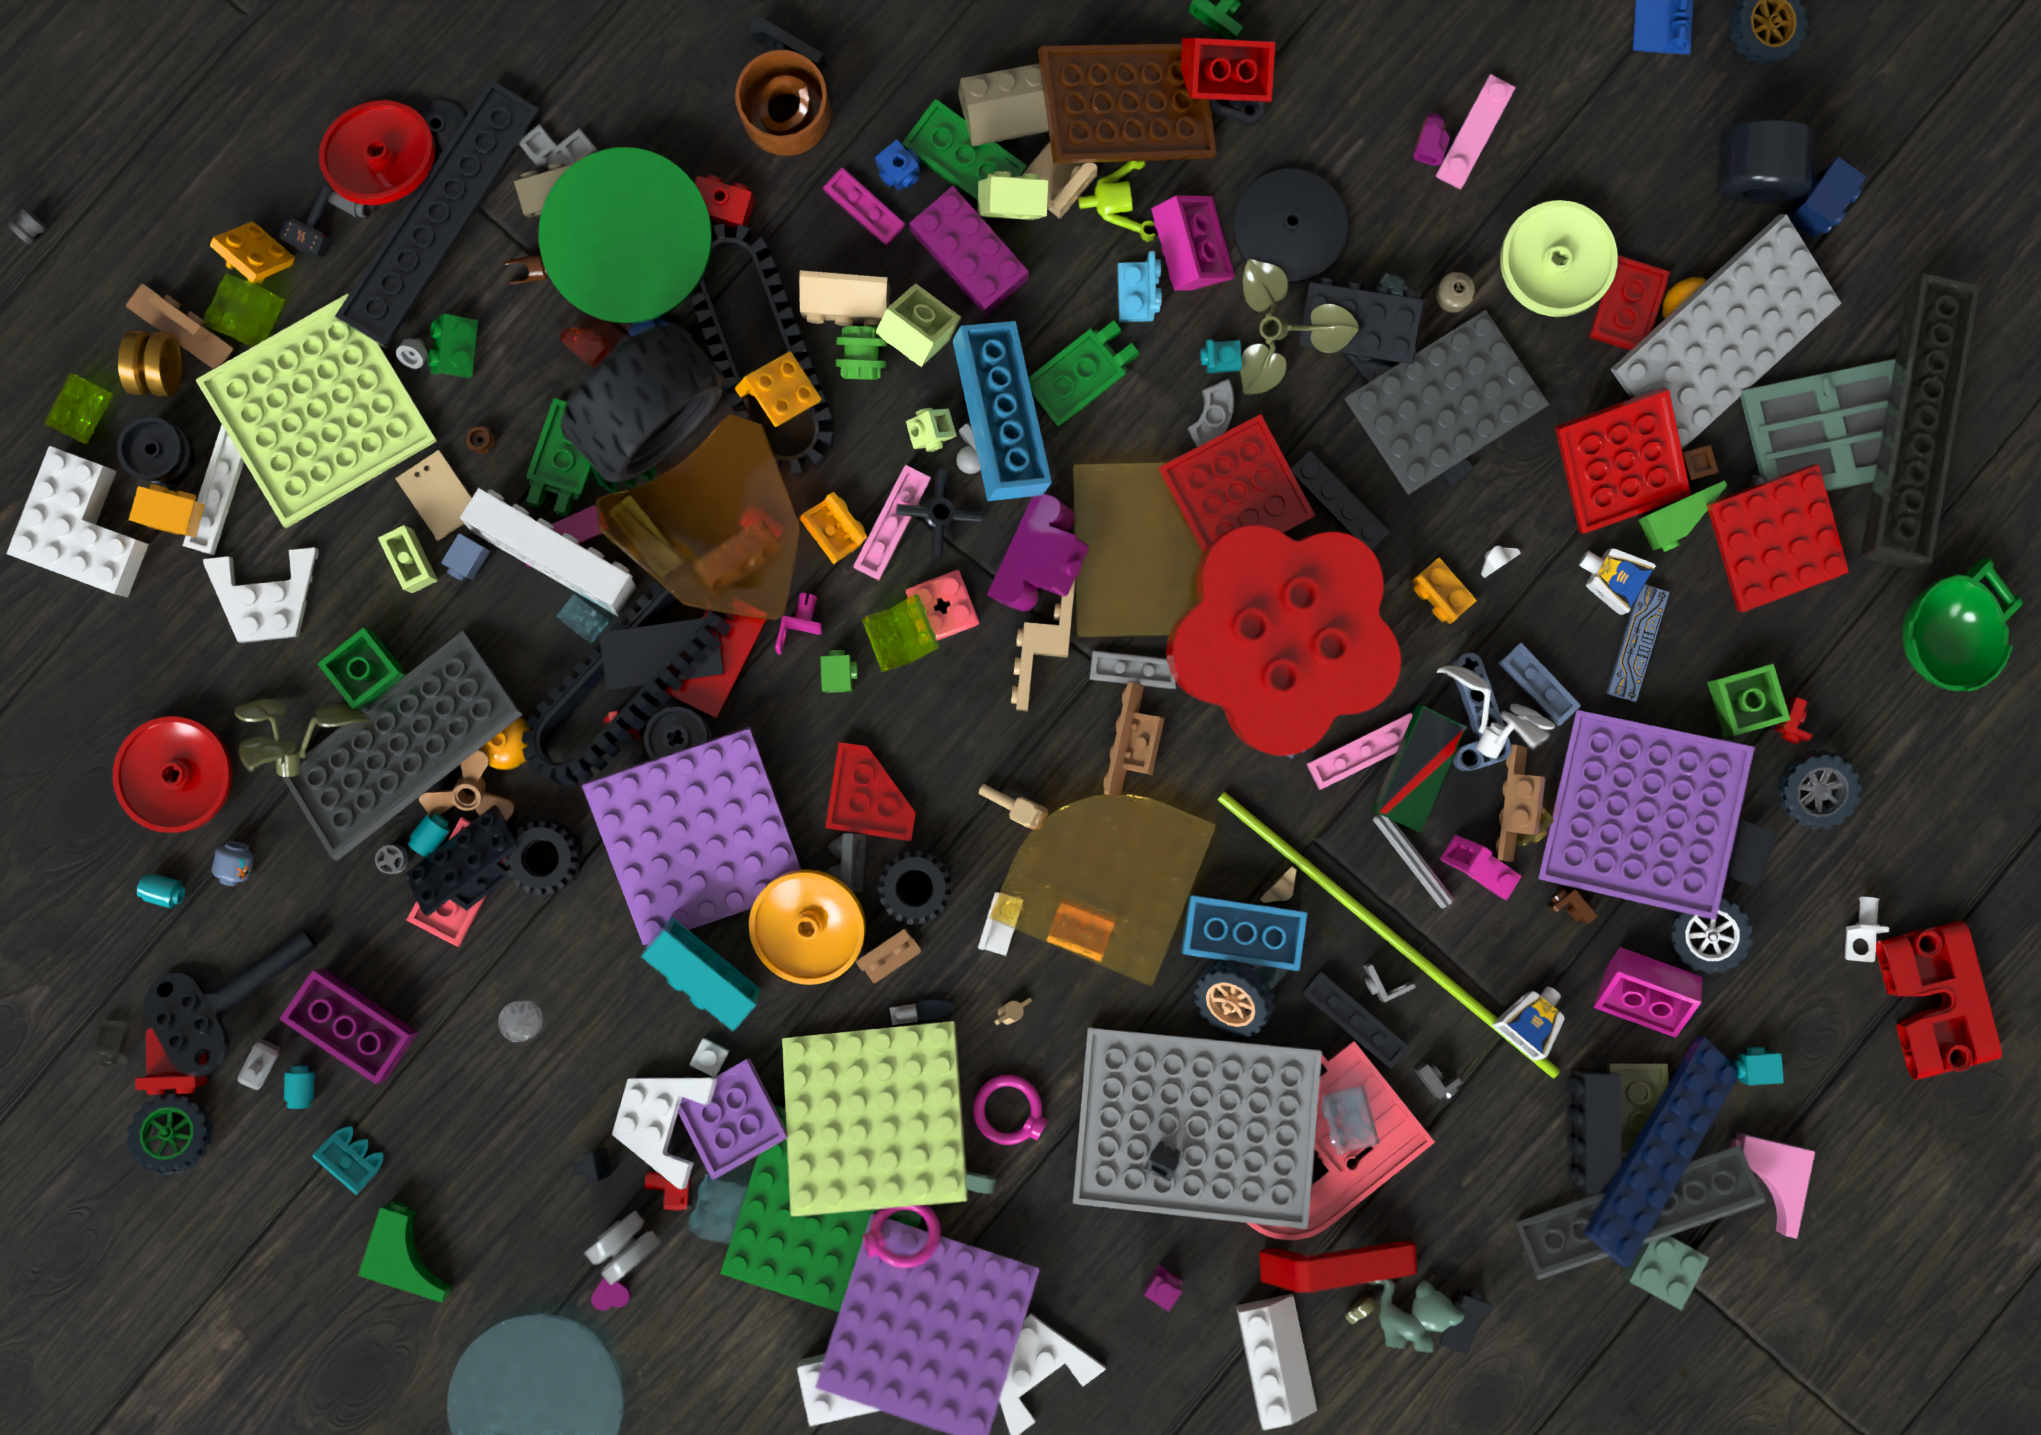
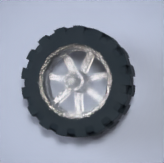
M1810 750L1807 751L1806 755L1799 754L1794 757L1795 761L1791 764L1788 763L1784 767L1786 770L1784 774H1780L1778 780L1780 787L1777 788V795L1781 798L1779 803L1787 815L1799 824L1818 830V827L1830 829L1832 828L1831 825H1840L1845 822L1843 819L1847 816L1850 817L1854 813V806L1860 802L1858 795L1862 791V786L1858 782L1860 777L1857 771L1842 757L1826 750H1820V752ZM1819 770H1825L1820 781L1817 780L1814 773ZM1833 772L1838 781L1826 784ZM1809 776L1811 780L1807 785H1804V780ZM1838 788L1835 797H1832L1831 790ZM1800 790L1810 792L1802 800L1800 799ZM1816 797L1815 809L1805 807ZM1829 799L1831 801L1828 805L1822 807V800Z

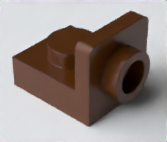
M1560 889L1550 898L1553 902L1547 906L1551 911L1557 912L1567 904L1569 907L1566 908V911L1576 922L1581 920L1582 923L1589 924L1598 917L1576 889Z

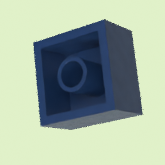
M1837 157L1816 175L1811 191L1799 199L1788 215V218L1793 225L1813 239L1822 232L1827 234L1834 225L1837 226L1846 216L1847 211L1844 209L1850 202L1853 203L1864 190L1861 184L1867 176Z

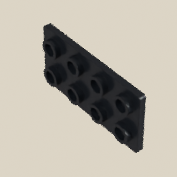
M496 805L492 806L405 874L422 913L429 916L449 900L466 911L510 878L507 874L509 868L500 861L517 849L519 845L500 808Z

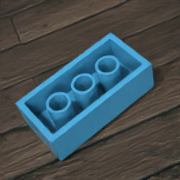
M1189 895L1181 953L1299 971L1307 912Z

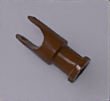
M541 254L513 258L503 262V265L522 263L530 271L528 277L511 280L507 284H522L546 280L549 276L543 264Z

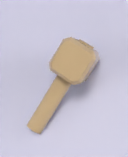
M983 784L979 790L980 795L1009 809L1010 819L1033 830L1041 829L1049 814L1047 808L1022 796L1015 800L986 784Z

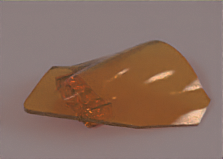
M729 414L694 452L666 473L655 478L652 482L650 481L636 488L612 493L597 499L596 507L599 530L661 583L682 604L712 611L771 620L781 618L785 614L795 566L800 525L762 424Z

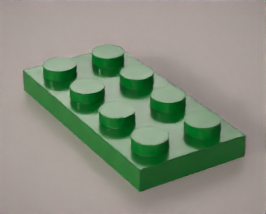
M937 99L933 101L902 142V146L906 150L911 148L921 162L977 203L979 181L986 179L988 174L1010 172L1011 178H1015L1016 176H1021L1027 169L1024 163L995 142L972 146L965 120Z

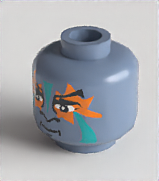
M227 841L225 845L219 846L216 849L211 871L214 876L220 879L219 882L221 884L237 886L238 882L246 881L250 877L254 854L249 850V846L244 843Z

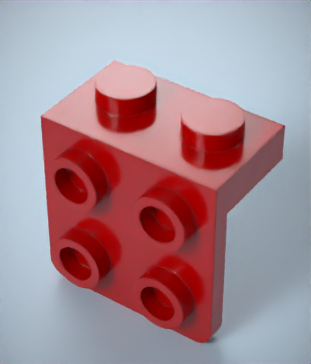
M150 1028L146 1031L147 1075L135 1078L136 1090H147V1095L165 1094V1089H176V1094L193 1093L195 1092V1087L207 1084V1075L192 1077L178 1071L170 1062L153 1029ZM206 1052L200 1058V1065L207 1063Z

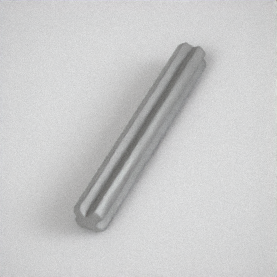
M1377 814L1373 821L1439 907L1445 908L1454 901V898L1395 821Z

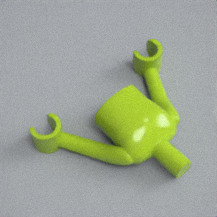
M1129 161L1120 169L1098 180L1095 187V195L1078 197L1080 209L1096 207L1104 220L1140 233L1141 238L1145 241H1152L1156 234L1148 235L1144 232V229L1153 227L1154 222L1145 221L1143 224L1115 215L1119 212L1132 211V198L1129 181L1114 182L1121 179L1134 168H1143L1146 161Z

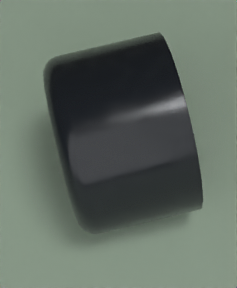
M1777 120L1746 122L1724 129L1721 132L1718 170V190L1720 194L1730 200L1759 204L1788 202L1804 197L1811 191L1813 186L1816 130L1806 124Z

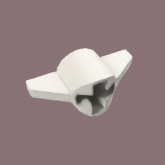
M1496 546L1492 550L1487 551L1481 571L1484 578L1521 554L1520 551L1516 548H1503L1501 546Z

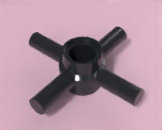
M936 470L934 499L930 500L926 506L896 505V515L924 518L927 525L933 528L931 556L933 557L943 556L944 528L948 527L953 521L981 523L983 513L980 511L955 509L952 502L946 499V470ZM934 507L944 510V520L937 519L934 516Z

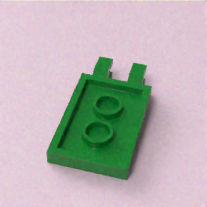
M1112 321L1100 332L1097 330L1092 331L1090 328L1028 377L1032 395L1058 428L1123 378L1128 370L1125 365L1129 364L1139 355V351L1132 343L1117 355L1107 344L1122 333L1115 321Z
M554 398L526 475V479L530 481L529 485L531 486L526 502L531 507L541 509L546 497V491L558 494L554 511L557 515L568 517L573 505V499L578 500L579 497H583L592 467L588 460L562 433L561 419L567 402Z

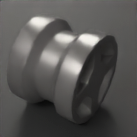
M23 208L19 212L20 217L16 220H11L7 225L24 242L31 245L35 241L34 237L38 233H43L47 228L32 213Z
M400 845L383 846L376 853V866L381 872L386 874L403 872L410 863L409 852Z

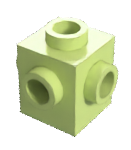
M925 408L917 411L916 417L906 421L914 449L926 448L927 452L935 451L943 447V442L956 437L949 409L933 410L932 408Z

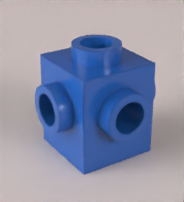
M897 139L875 157L876 165L881 170L879 176L888 187L893 185L898 191L903 187L908 189L919 179L920 168L918 163L920 159L911 148L906 150Z

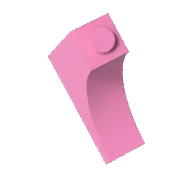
M1737 1132L1736 1139L1731 1141L1730 1148L1740 1145L1751 1170L1768 1186L1777 1211L1776 1231L1785 1236L1797 1238L1815 1152L1804 1147Z

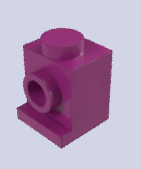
M1158 1264L1143 1286V1293L1150 1300L1169 1312L1182 1293L1180 1285L1183 1280Z

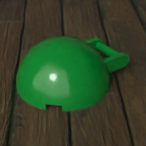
M1990 557L1979 560L1964 576L1954 575L1930 584L1913 599L1903 618L1901 630L1902 645L1909 663L1925 680L1940 688L1952 691H1974L1986 686L2006 666L2013 645H2008L2009 627L2006 625V621L2022 606L2023 601L2019 595H2013L1993 568L1994 562ZM1983 577L1987 579L2003 600L2001 605H1999L1995 596L1979 582Z

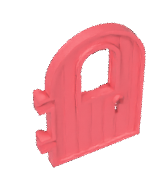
M1353 1040L1330 1059L1326 1060L1323 1055L1321 1056V1063L1327 1071L1320 1076L1314 1149L1318 1152V1157L1329 1171L1311 1185L1308 1229L1247 1223L1253 1229L1266 1236L1280 1240H1300L1323 1232L1435 1143ZM1369 1145L1373 1147L1359 1160L1357 1159L1353 1167L1346 1166L1348 1159L1356 1158V1155Z

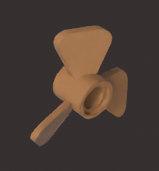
M478 749L461 763L463 775L459 777L453 790L425 791L419 797L420 803L430 815L435 813L441 815L455 805L457 808L465 811L476 809L479 816H481L492 806L496 805L500 808L507 821L515 809L512 800L485 792L486 784L481 775L488 765L489 756L482 749ZM469 788L473 790L475 794L468 795L463 791V789Z

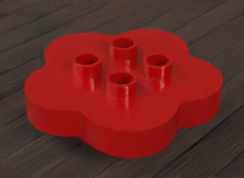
M1255 525L1226 531L1216 537L1205 549L1197 568V600L1178 618L1171 629L1166 649L1167 662L1173 678L1186 693L1198 700L1219 705L1224 709L1231 728L1245 744L1258 751L1279 756L1301 753L1315 745L1325 735L1337 716L1370 710L1384 701L1392 692L1400 674L1401 655L1393 632L1379 615V607L1383 595V575L1376 556L1366 544L1353 536L1337 532L1310 535L1294 541L1275 529Z

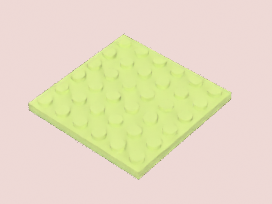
M348 294L196 379V382L285 528L437 442L380 345L335 317Z
M954 1021L782 1038L791 1216L968 1201L956 1023Z

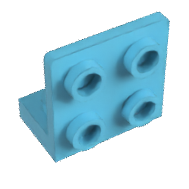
M1149 251L1147 262L1118 263L1119 322L1153 321L1155 312H1160L1161 288H1156V284H1159V277L1161 276L1160 259L1155 260V251Z

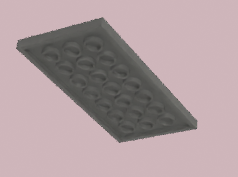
M462 631L361 710L369 717L370 722L342 725L309 751L305 758L300 759V774L292 777L282 776L330 857L338 861L523 714L471 638Z

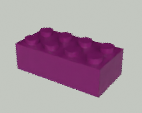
M954 186L910 222L911 233L985 316L990 314L1029 280V271Z
M324 968L312 970L280 1018L281 1021L376 1085L387 1081L419 1033Z

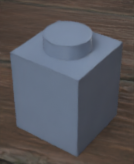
M458 534L441 563L449 567L446 573L462 581L464 577L474 580L490 551L469 538Z

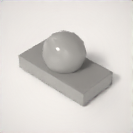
M966 423L959 429V433L969 446L962 448L958 452L956 461L959 469L964 473L974 474L981 469L972 428Z

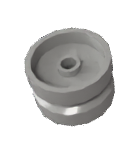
M636 1210L621 1222L618 1220L584 1253L593 1265L600 1264L608 1256H612L613 1259L601 1272L610 1285L620 1279L661 1243V1240L652 1230L646 1231L636 1240L634 1239L633 1235L643 1227L645 1222Z

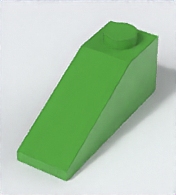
M1725 480L1639 519V523L1652 550L1654 551L1662 547L1663 551L1666 552L1679 546L1678 539L1687 536L1708 510L1706 504L1715 501L1726 488Z

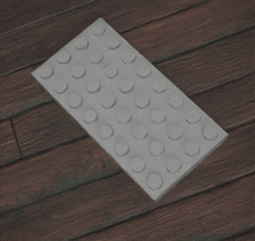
M1779 214L1611 368V371L1630 399L1663 387L1669 389L1681 449H1683L1742 395V390L1749 389L1834 311L1841 302L1788 216Z

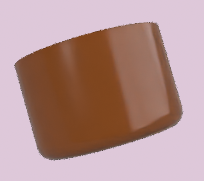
M775 50L761 54L753 59L740 74L735 91L736 106L746 132L759 147L772 154L792 156L808 151L822 139L830 123L831 104L824 78L811 60L793 51ZM788 93L797 96L800 99V105L795 116L784 123H776L770 118L768 108L770 102L775 97Z

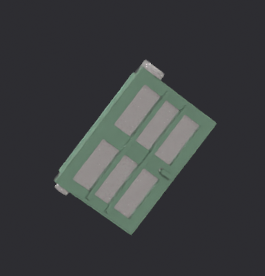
M1900 358L1741 391L1742 395L1740 398L1760 475L1751 478L1750 487L1811 464H1819L1826 491L1912 474L1913 472L1929 468L1928 463L1932 460L1931 450L1928 446L1923 447Z

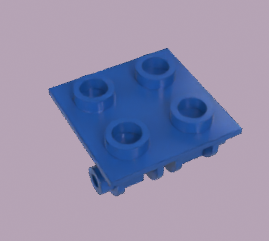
M1636 0L1633 51L1690 54L1693 0Z

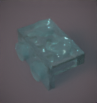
M1364 1085L1334 1091L1322 1098V1113L1328 1119L1331 1129L1330 1141L1332 1146L1336 1148L1338 1155L1345 1154L1349 1150L1374 1146L1380 1143Z
M706 1174L704 1182L700 1184L698 1189L696 1208L689 1218V1230L699 1239L730 1244L747 1187L743 1184L718 1179L712 1180L710 1175Z

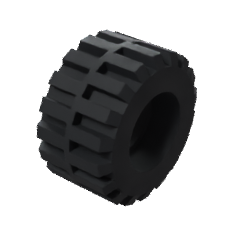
M532 822L527 824L528 826L519 828L517 830L518 833L514 835L519 846L508 855V859H504V864L508 865L510 869L507 871L508 876L515 879L513 883L517 887H523V891L540 895L566 889L567 885L573 884L576 880L575 876L579 875L582 870L579 868L580 863L584 862V856L580 854V851L583 850L582 844L577 843L576 840L579 838L576 834L571 833L568 827L561 826L556 822ZM543 840L550 841L556 847L559 854V862L556 869L548 875H540L533 869L530 863L532 848L536 843Z
M909 851L897 855L887 863L879 878L878 893H880L882 905L885 906L886 911L894 916L896 920L906 922L907 924H922L933 920L946 908L952 894V879L947 867L940 859L927 852ZM920 870L930 877L933 891L926 902L913 905L904 901L900 896L898 890L899 881L908 871Z

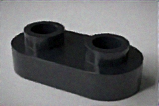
M1209 99L1210 107L1214 112L1245 125L1258 123L1262 119L1265 110L1263 101L1228 100L1227 104H1221L1218 99ZM1246 108H1252L1254 110V114L1247 115L1244 110Z

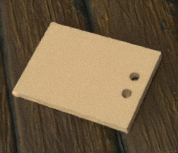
M440 450L395 478L437 541L464 524L460 516L472 497Z

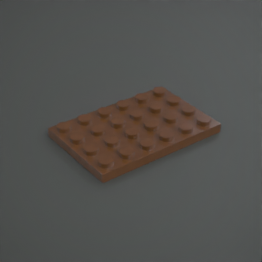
M1182 44L1041 46L1038 49L1053 164L1214 158L1217 153L1209 99L1189 97L1181 71Z

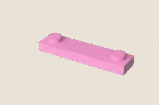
M1490 74L1436 177L1461 190L1516 87Z
M907 465L904 466L853 566L854 569L880 581L912 518L911 516L896 515V505L918 506L931 481V477Z
M1412 713L1308 763L1307 766L1318 789L1321 790L1396 753L1412 718Z

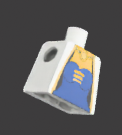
M1613 548L1605 551L1602 558L1587 551L1579 563V566L1592 573L1586 583V587L1620 615L1630 611L1656 567L1651 562Z
M1546 987L1541 995L1534 991L1526 993L1512 1004L1492 1026L1532 1060L1536 1061L1546 1058L1564 1022V1015L1554 1008L1561 995L1551 987Z

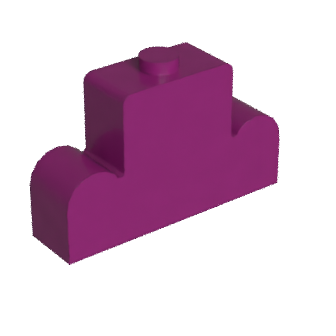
M1047 494L1032 496L988 591V596L1003 605L1025 612L1032 609L1037 603L1038 588L1063 597L1068 595L1076 576L1080 573L1081 565L1089 550L1088 544L1074 534L1066 532L1071 528L1075 519L1072 509L1055 497Z

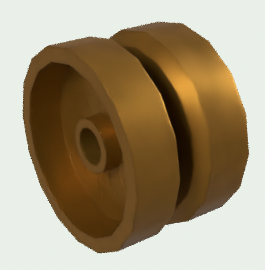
M128 331L125 333L121 340L118 357L119 377L125 391L131 395H147L152 392L156 396L172 397L177 393L183 375V357L179 340L175 334L155 332L150 335L145 331Z

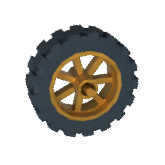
M1736 0V6L1732 7L1729 14L1732 16L1731 20L1728 21V29H1731L1732 33L1729 36L1731 42H1735L1737 46L1735 47L1736 51L1739 54L1743 53L1747 61L1751 62L1754 60L1756 61L1755 64L1758 65L1772 64L1791 56V53L1800 48L1801 45L1799 43L1806 37L1804 30L1808 27V19H1805L1804 16L1806 13L1805 6H1801L1800 0ZM1767 5H1769V6H1771V7L1773 8V11L1771 12V14H1769V10H1768V6H1767ZM1758 6L1760 7L1762 16L1755 13V10ZM1778 27H1782L1781 34L1777 30ZM1770 34L1776 40V44L1769 43Z

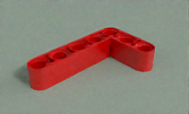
M1410 1241L1391 1242L1315 1255H1305L1278 1248L1259 1251L1261 1281L1297 1292L1320 1291L1410 1276L1418 1273L1416 1243Z

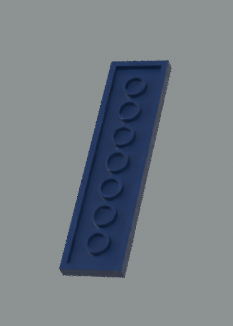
M1696 1036L1583 1231L1584 1234L1621 1266L1629 1268L1737 1080L1736 1066L1705 1037Z

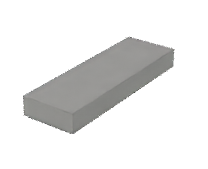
M1102 651L1092 652L1089 680L1127 684L1128 681H1133L1144 686L1176 689V681L1170 672L1167 659Z

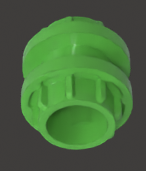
M845 326L842 328V337H836V345H844V359H836V367H841V376L843 378L872 380L880 378L881 368H886V361H878L879 347H887V342L875 333L878 327Z

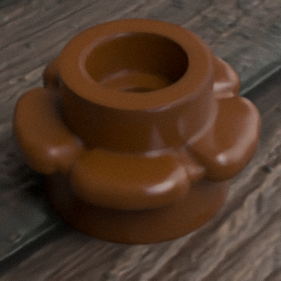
M486 426L473 427L467 434L466 443L471 451L475 450L478 454H484L489 451V448L493 447L495 437L491 435V430ZM480 437L483 438L482 442H478Z

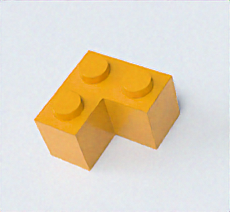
M150 484L149 489L138 486L129 520L150 528L196 538L205 504L195 501L196 495L190 493L175 492L154 484Z

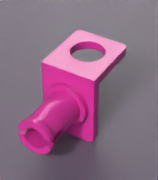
M800 593L795 617H782L775 647L777 654H782L788 628L819 635L822 634L821 624L812 621L817 601L816 596L809 594V598H807V593Z

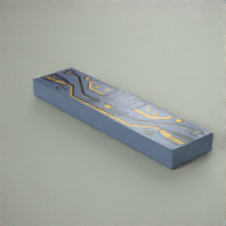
M1644 585L1633 604L1606 694L1631 702L1637 701L1669 592Z

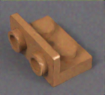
M905 928L857 960L856 963L861 971L865 970L873 983H877L921 953V949L908 929Z

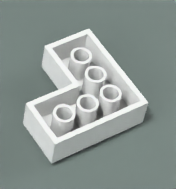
M49 446L6 554L110 593L128 597L149 544L96 525L117 471Z

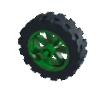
M175 1094L160 1095L154 1097L151 1102L143 1103L140 1106L142 1109L133 1114L131 1118L133 1122L127 1128L129 1139L126 1140L127 1146L131 1149L130 1154L132 1158L137 1160L141 1167L163 1175L180 1174L185 1172L187 1168L196 1166L199 1163V1158L206 1155L208 1151L206 1147L212 1141V1136H210L212 1124L208 1121V1114L198 1103ZM174 1113L184 1116L185 1119L173 1128ZM167 1114V1125L162 1126L157 1120ZM187 1124L190 1125V1136L180 1133V1130ZM154 1125L159 1129L158 1135L149 1137L151 1128ZM180 1139L188 1140L187 1144L180 1151L177 1142ZM163 1140L155 1153L149 1143ZM170 1143L175 1154L162 1156L167 1145Z

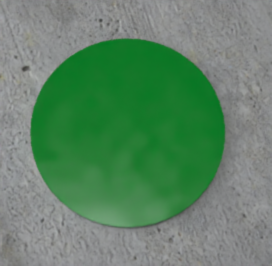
M639 148L605 149L590 154L574 163L558 178L551 188L543 205L539 221L540 253L545 269L555 287L578 309L593 317L613 323L647 322L657 319L672 309H676L686 301L701 282L709 264L712 251L711 218L708 207L695 183L682 169L670 160Z

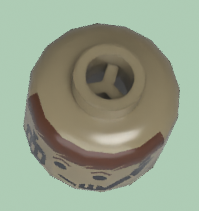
M1451 272L1439 282L1436 288L1435 296L1437 303L1443 310L1448 312L1462 311L1473 301L1476 294V286L1468 274Z

